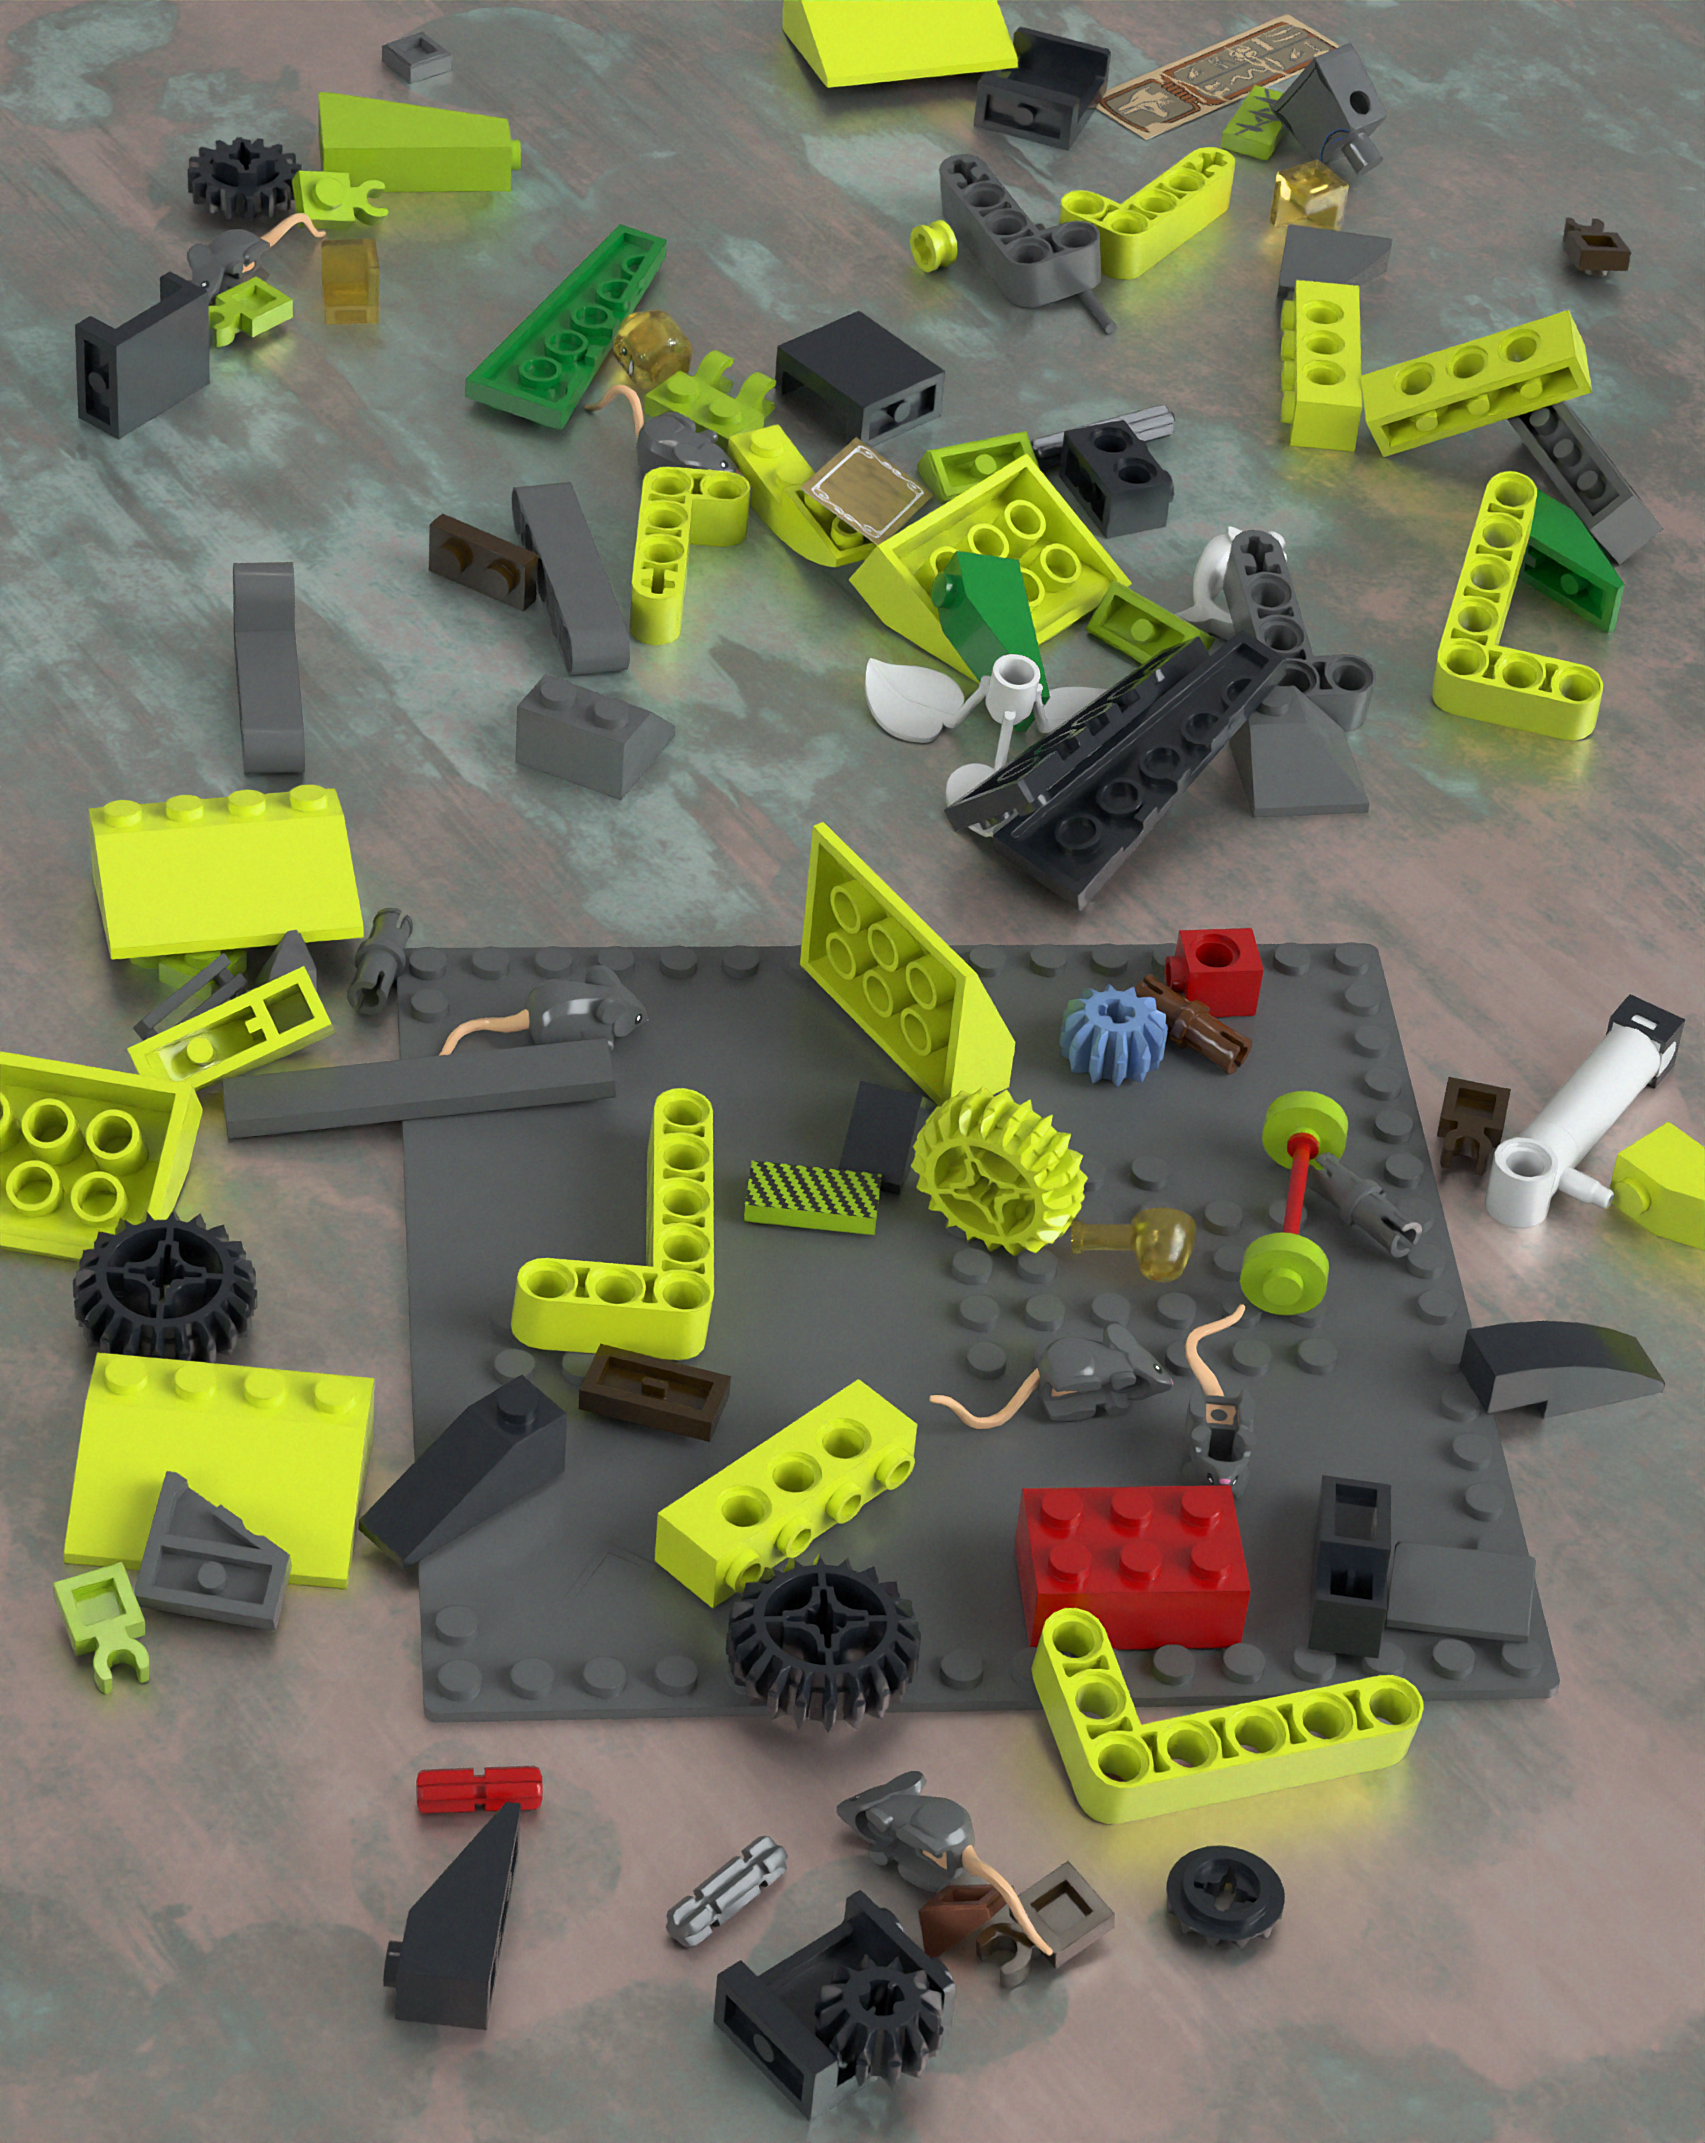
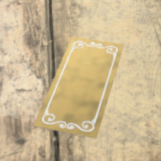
M857 437L800 487V489L876 545L892 537L934 495Z

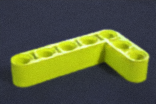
M1512 471L1498 473L1489 480L1486 486L1438 649L1432 685V699L1435 705L1442 711L1453 715L1563 740L1576 741L1584 739L1593 732L1596 726L1603 691V681L1600 675L1592 668L1583 664L1499 646L1531 532L1537 487L1533 480L1522 473Z
M677 1088L665 1091L656 1098L647 1150L646 1266L555 1258H538L526 1262L520 1268L517 1276L511 1319L512 1333L523 1344L545 1350L596 1354L601 1343L667 1360H687L697 1356L704 1349L714 1296L713 1109L711 1102L704 1095L694 1090Z
M1078 1608L1061 1609L1054 1612L1045 1621L1031 1668L1034 1684L1077 1801L1084 1813L1095 1821L1104 1824H1121L1390 1767L1399 1763L1406 1755L1424 1709L1422 1696L1413 1684L1398 1676L1379 1675L1141 1724L1103 1625L1090 1612ZM1059 1651H1067L1073 1653L1079 1658H1071L1065 1656ZM1081 1712H1091L1097 1714L1102 1719H1092ZM1376 1718L1388 1720L1393 1725L1382 1723ZM1308 1731L1320 1733L1327 1739L1315 1737ZM1240 1745L1253 1747L1261 1753L1247 1751ZM1172 1759H1180L1186 1761L1193 1767H1184L1178 1765ZM1103 1773H1112L1122 1777L1126 1782H1117L1111 1780Z

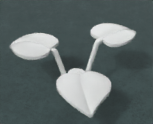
M1017 654L1000 657L994 663L991 677L983 676L979 688L965 703L960 686L951 677L933 669L912 665H893L870 658L865 674V695L873 717L889 734L909 742H931L939 736L943 725L948 728H957L986 697V707L991 717L1002 724L995 768L985 764L971 763L963 765L951 773L945 789V801L948 807L1006 765L1013 725L1027 718L1032 709L1038 731L1050 733L1108 689L1089 687H1059L1049 690L1051 698L1043 707L1041 699L1043 686L1039 684L1040 670L1034 661ZM1014 809V813L1009 818L986 830H983L979 823L968 826V828L984 837L990 836L993 838L996 832L1019 813Z

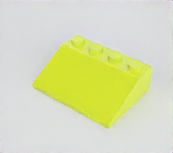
M783 0L782 29L827 88L1017 68L1018 58L997 0Z
M1027 453L877 545L849 579L886 626L979 685L980 682L944 635L938 608L932 603L931 592L934 579L937 574L943 572L956 551L1019 560L1039 647L1095 611L1113 580L1127 587L1132 585L1131 581Z
M301 785L293 788L290 792L263 794L256 790H239L231 793L228 797L201 799L193 795H178L169 798L166 802L138 804L131 800H116L107 803L104 807L88 808L92 876L111 960L278 945L287 931L296 929L298 934L301 933L305 943L364 937V927L346 824L335 788L325 789L318 785Z
M824 822L814 825L812 829L800 965L938 1106L941 1107L945 1101L956 1096L961 1090L971 1094L983 1086L994 1095L1009 1088L1015 1053V1041L976 972Z
M0 1051V1249L79 1262L82 1258L83 1250L94 1249V1242L97 1239L98 1232L115 1235V1228L120 1218L133 1225L141 1223L145 1210H147L154 1220H166L175 1207L188 1173L203 1111L191 1083Z
M97 1353L85 1402L64 1547V1563L106 1567L122 1562L125 1569L140 1570L166 1471H172L187 1479L188 1486L216 1507L221 1504L242 1519L244 1527L251 1533L265 1536L290 1554L292 1569L288 1584L347 1589L374 1437V1378Z

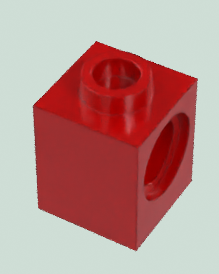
M1253 929L1179 930L1175 956H1167L1165 960V985L1191 1002L1198 999L1210 1007L1208 1013L1214 1017L1256 1016L1264 969Z

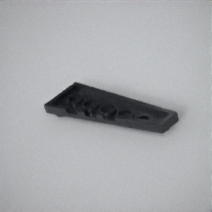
M1241 630L1048 789L1052 799L1047 804L1025 816L1018 814L993 835L995 851L1078 911H1081L1286 675L1285 658L1244 630Z
M1197 636L1160 651L944 809L954 830L957 831L979 823L981 828L986 830L1009 818L1014 813V809L1017 810L1020 816H1025L1047 804L1052 799L1047 790L1084 761L1091 753L1107 742L1210 656L1200 637Z

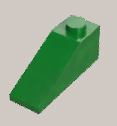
M1537 489L1531 532L1518 579L1609 634L1616 628L1625 584L1574 510Z
M956 551L943 572L937 574L932 585V603L938 608L944 635L979 682L983 676L991 677L994 663L1002 656L1017 654L1034 661L1040 670L1039 684L1043 686L1041 699L1044 707L1051 697L1019 560ZM1033 709L1027 718L1013 725V729L1016 732H1027L1035 720Z

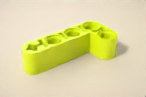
M1198 148L1122 204L1094 192L1084 190L1071 191L1064 194L1061 198L1058 225L1071 221H1085L1096 226L1100 233L1102 274L1121 280L1135 279L1227 211L1230 204L1235 158L1231 153L1220 148Z
M659 467L646 473L642 486L631 586L629 629L631 635L636 640L649 645H665L679 637L682 626L690 544L729 547L745 540L748 529L750 484L743 476L728 471L680 467Z

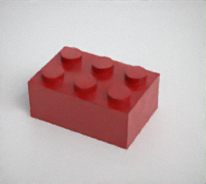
M1231 1485L1022 1488L1014 1547L1029 1647L1038 1648L1045 1621L1054 1612L1064 1608H1078L1090 1612L1099 1619L1107 1633L1112 1648L1116 1650L1159 1649L1169 1644L1180 1645L1187 1649L1228 1648L1233 1644L1241 1643L1251 1589Z

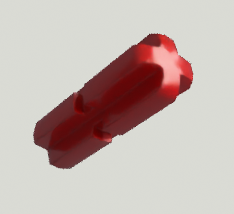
M536 1766L484 1767V1775H474V1768L423 1769L418 1772L416 1779V1803L419 1812L423 1814L475 1812L474 1805L485 1804V1812L499 1811L506 1802L521 1804V1811L536 1810L541 1807L543 1800L542 1775L540 1768Z

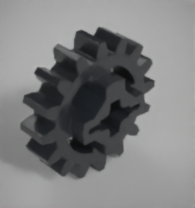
M236 137L235 140H232L231 145L226 144L222 140L215 141L214 150L201 147L199 148V157H190L189 168L187 169L188 193L193 194V203L195 205L206 203V212L209 214L223 210L225 211V219H232L237 213L239 218H246L248 221L257 217V213H262L271 218L274 217V208L286 211L291 209V200H295L292 179L298 171H302L301 164H296V155L294 153L283 154V145L280 144L268 148L264 146V140L260 138L255 140L253 144H251V140L243 139L242 137Z

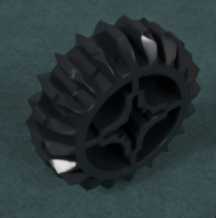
M174 1208L166 1220H154L148 1211L145 1210L140 1224L133 1225L120 1218L115 1228V1235L98 1232L97 1239L94 1242V1249L83 1250L82 1258L79 1261V1270L76 1271V1277L73 1279L74 1316L78 1320V1326L83 1327V1335L87 1340L88 1347H100L101 1353L214 1363L216 1361V1353L233 1356L234 1348L237 1346V1338H245L248 1335L252 1325V1316H254V1310L257 1309L258 1291L254 1289L256 1287V1271L252 1266V1261L246 1260V1251L243 1249L242 1241H229V1235L226 1233L224 1224L206 1230V1223L201 1213L191 1221L184 1222L180 1221ZM170 1285V1288H167V1289H166V1296H165V1288H166V1286Z
M819 1554L810 1566H802L790 1557L786 1567L783 1569V1573L773 1568L765 1567L762 1577L759 1578V1583L746 1582L744 1591L740 1595V1601L734 1602L733 1610L729 1614L725 1651L728 1655V1663L731 1664L734 1685L745 1687L749 1704L767 1703L771 1720L786 1713L793 1715L798 1730L808 1720L821 1721L827 1733H829L837 1720H845L857 1730L864 1719V1713L882 1719L885 1710L889 1707V1703H901L903 1695L907 1692L908 1684L912 1683L913 1676L917 1674L921 1632L918 1630L919 1622L914 1621L915 1613L912 1610V1601L900 1598L897 1581L879 1583L875 1566L860 1573L852 1570L848 1557L839 1566L825 1565Z

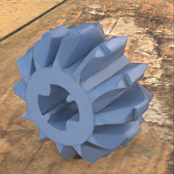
M1109 983L1103 992L1084 988L1080 999L1069 1000L1067 1009L1063 1013L1059 1039L1061 1056L1070 1060L1071 1072H1089L1092 1084L1101 1079H1109L1119 1088L1124 1078L1135 1082H1143L1146 1073L1158 1070L1159 1063L1163 1059L1168 1030L1167 1024H1165L1166 1014L1156 1010L1155 998H1138L1134 987L1124 992L1116 991Z

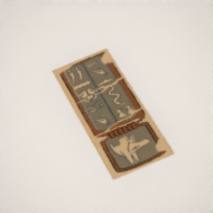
M1285 14L1107 90L1096 109L1141 138L1148 140L1247 97L1255 85L1267 88L1302 73L1314 57L1341 46L1289 14Z

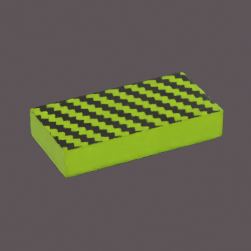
M752 1160L745 1201L744 1221L875 1235L882 1174Z

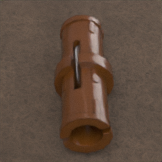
M1151 974L1144 977V983L1139 981L1135 986L1138 998H1155L1156 1010L1166 1014L1165 1024L1168 1027L1167 1032L1172 1035L1170 1041L1182 1049L1189 1046L1213 1061V1063L1221 1067L1228 1074L1236 1072V1065L1240 1067L1251 1051L1252 1040L1230 1029L1209 1014L1210 1007L1198 999L1191 1002L1185 997L1180 996Z

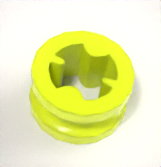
M936 220L928 226L920 225L913 228L910 234V247L913 258L919 268L925 272H932L938 269L939 266L948 267L955 263L958 254L957 241L952 229L945 221Z

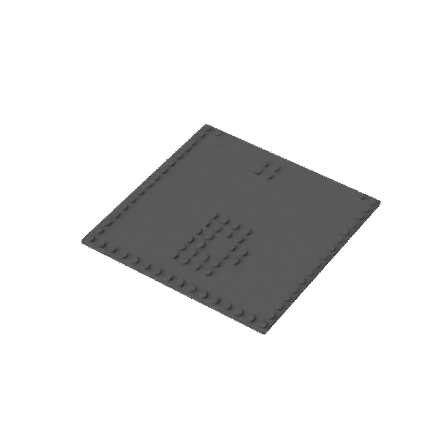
M1354 942L1336 944H1257L1264 972L1256 1016L1215 1017L1230 1029L1252 1040L1251 1051L1240 1067L1236 1065V1072L1228 1074L1221 1067L1213 1063V1061L1189 1046L1182 1049L1170 1041L1172 1035L1167 1032L1164 1056L1159 1063L1158 1070L1148 1071L1143 1082H1135L1124 1078L1118 1088L1109 1079H1101L1092 1084L1089 1072H1071L1070 1060L1061 1056V1046L1059 1044L1063 1013L1067 1009L1069 1000L1080 999L1084 988L1103 992L1109 983L1116 991L1124 992L1131 987L1135 988L1139 981L1144 983L1143 979L1148 974L1153 975L1157 980L1165 984V960L1167 956H1175L1177 944L948 945L976 972L1015 1041L1010 1085L1007 1088L1013 1101L1021 1105L1031 1099L1032 1110L1043 1118L1053 1115L1051 1126L1057 1132L1071 1134L1068 1149L1083 1155L1079 1170L1088 1177L1084 1185L1083 1194L1085 1198L1081 1203V1210L1063 1236L1057 1237L1053 1244L1049 1243L1037 1253L1025 1249L1017 1256H1013L1003 1245L990 1252L983 1240L976 1238L967 1242L965 1231L957 1226L946 1228L948 1218L943 1212L928 1209L931 1195L921 1192L916 1188L920 1175L912 1167L900 1195L880 1190L875 1235L744 1221L745 1201L752 1160L838 1169L860 1081L921 1095L934 1102L800 965L802 945L405 948L406 965L401 976L397 977L400 1060L438 1056L448 1036L459 1025L479 1018H504L518 1014L525 1010V1003L529 993L540 983L551 979H567L585 983L587 970L591 966L596 965L606 966L614 971L621 984L629 989L643 1004L649 1018L646 1024L635 1028L629 1035L613 1038L614 1049L610 1051L615 1078L616 1097L402 1120L414 1462L468 1406L520 1375H523L567 1413L565 1471L418 1561L423 1710L425 1717L432 1722L445 1723L770 1715L767 1703L749 1704L745 1687L734 1685L731 1664L728 1663V1655L725 1651L729 1614L733 1610L734 1602L740 1601L742 1593L736 1592L715 1608H711L661 1566L649 1582L636 1584L646 1569L609 1553L577 1597L563 1598L605 1541L656 1563L654 1560L658 1512L857 1379L861 1380L917 1423L913 1470L899 1487L893 1490L886 1489L864 1504L851 1520L843 1524L837 1523L813 1539L808 1548L793 1559L802 1566H810L819 1554L825 1565L839 1566L848 1557L852 1570L859 1573L875 1566L879 1583L897 1581L900 1598L912 1601V1610L915 1613L914 1621L919 1622L918 1630L921 1632L917 1674L913 1676L912 1683L908 1684L907 1692L903 1695L901 1703H889L885 1713L1044 1709L1032 1676L1031 1668L1037 1648L1029 1647L1014 1547L1022 1488L1184 1486L1181 1475L1182 1466L1192 1461L1187 1453L1185 1441L1186 1412L1195 1385L1201 1386L1185 1356L1186 1339L1194 1329L1232 1315L1240 1304L1245 1306L1242 1317L1228 1328L1201 1338L1196 1348L1198 1356L1215 1375L1224 1397H1238L1242 1389H1247L1255 1404V1419L1252 1432L1258 1440L1256 1448L1249 1455L1250 1462L1247 1467L1250 1468V1477L1243 1495L1238 1499L1233 1497L1251 1589L1242 1641L1228 1648L1187 1649L1175 1644L1164 1645L1159 1649L1116 1650L1112 1648L1134 1707L1239 1705L1379 1675H1394L1406 1679L1417 1688L1423 1701L1538 1699L1555 1696L1558 1691L1560 1677L1535 1577L1528 1643L1386 1627L1394 1550L1397 1542L1407 1541L1529 1556L1494 1412L1487 1414L1459 1368L1467 1329L1473 1328L1378 949L1371 944ZM528 1029L510 1033L480 1030L464 1035L457 1042L451 1054L534 1046L536 1044ZM677 1088L694 1090L704 1095L711 1102L713 1109L714 1296L704 1349L697 1356L690 1359L668 1361L731 1376L730 1396L710 1442L578 1409L579 1389L595 1354L529 1347L520 1342L514 1336L511 1329L517 1276L520 1268L526 1262L538 1258H555L646 1266L647 1150L656 1098L660 1094ZM1002 1090V1091H1000V1092L994 1094L993 1096H997V1095H999L1000 1093H1002V1092L1005 1091V1090ZM1295 1091H1312L1333 1099L1341 1106L1347 1116L1348 1133L1346 1147L1339 1161L1363 1181L1373 1180L1380 1185L1386 1192V1199L1408 1217L1421 1224L1422 1235L1417 1245L1414 1246L1400 1233L1396 1232L1400 1236L1399 1241L1406 1245L1410 1252L1403 1257L1395 1258L1363 1229L1353 1230L1340 1219L1337 1208L1317 1192L1305 1186L1299 1235L1316 1243L1325 1253L1329 1263L1327 1289L1322 1301L1313 1309L1297 1315H1277L1266 1312L1252 1304L1244 1295L1240 1285L1243 1256L1248 1246L1262 1236L1282 1233L1291 1169L1274 1161L1263 1146V1125L1268 1107L1278 1097ZM1319 1170L1322 1174L1328 1177V1175L1326 1174L1328 1170ZM1114 1323L1127 1328L1136 1338L1139 1345L1161 1364L1173 1381L1171 1389L1166 1392L1155 1394L1143 1400H1127L1129 1411L1126 1415L1113 1416L1108 1414L1104 1407H1096L1093 1417L1078 1421L1051 1420L1036 1389L1011 1419L1000 1426L989 1429L969 1427L950 1408L942 1404L932 1403L929 1399L931 1395L951 1397L975 1417H988L997 1414L1009 1403L1024 1381L1037 1368L1046 1347L1052 1342L1065 1337H1080L1103 1342L1104 1329ZM1201 1386V1394L1205 1395ZM1322 1475L1391 1485V1554L1387 1571V1612L1379 1659L1308 1649L1312 1570ZM787 1557L774 1566L773 1569L783 1573V1569L790 1558ZM1059 1651L1065 1656L1071 1658H1079L1073 1653L1067 1651Z

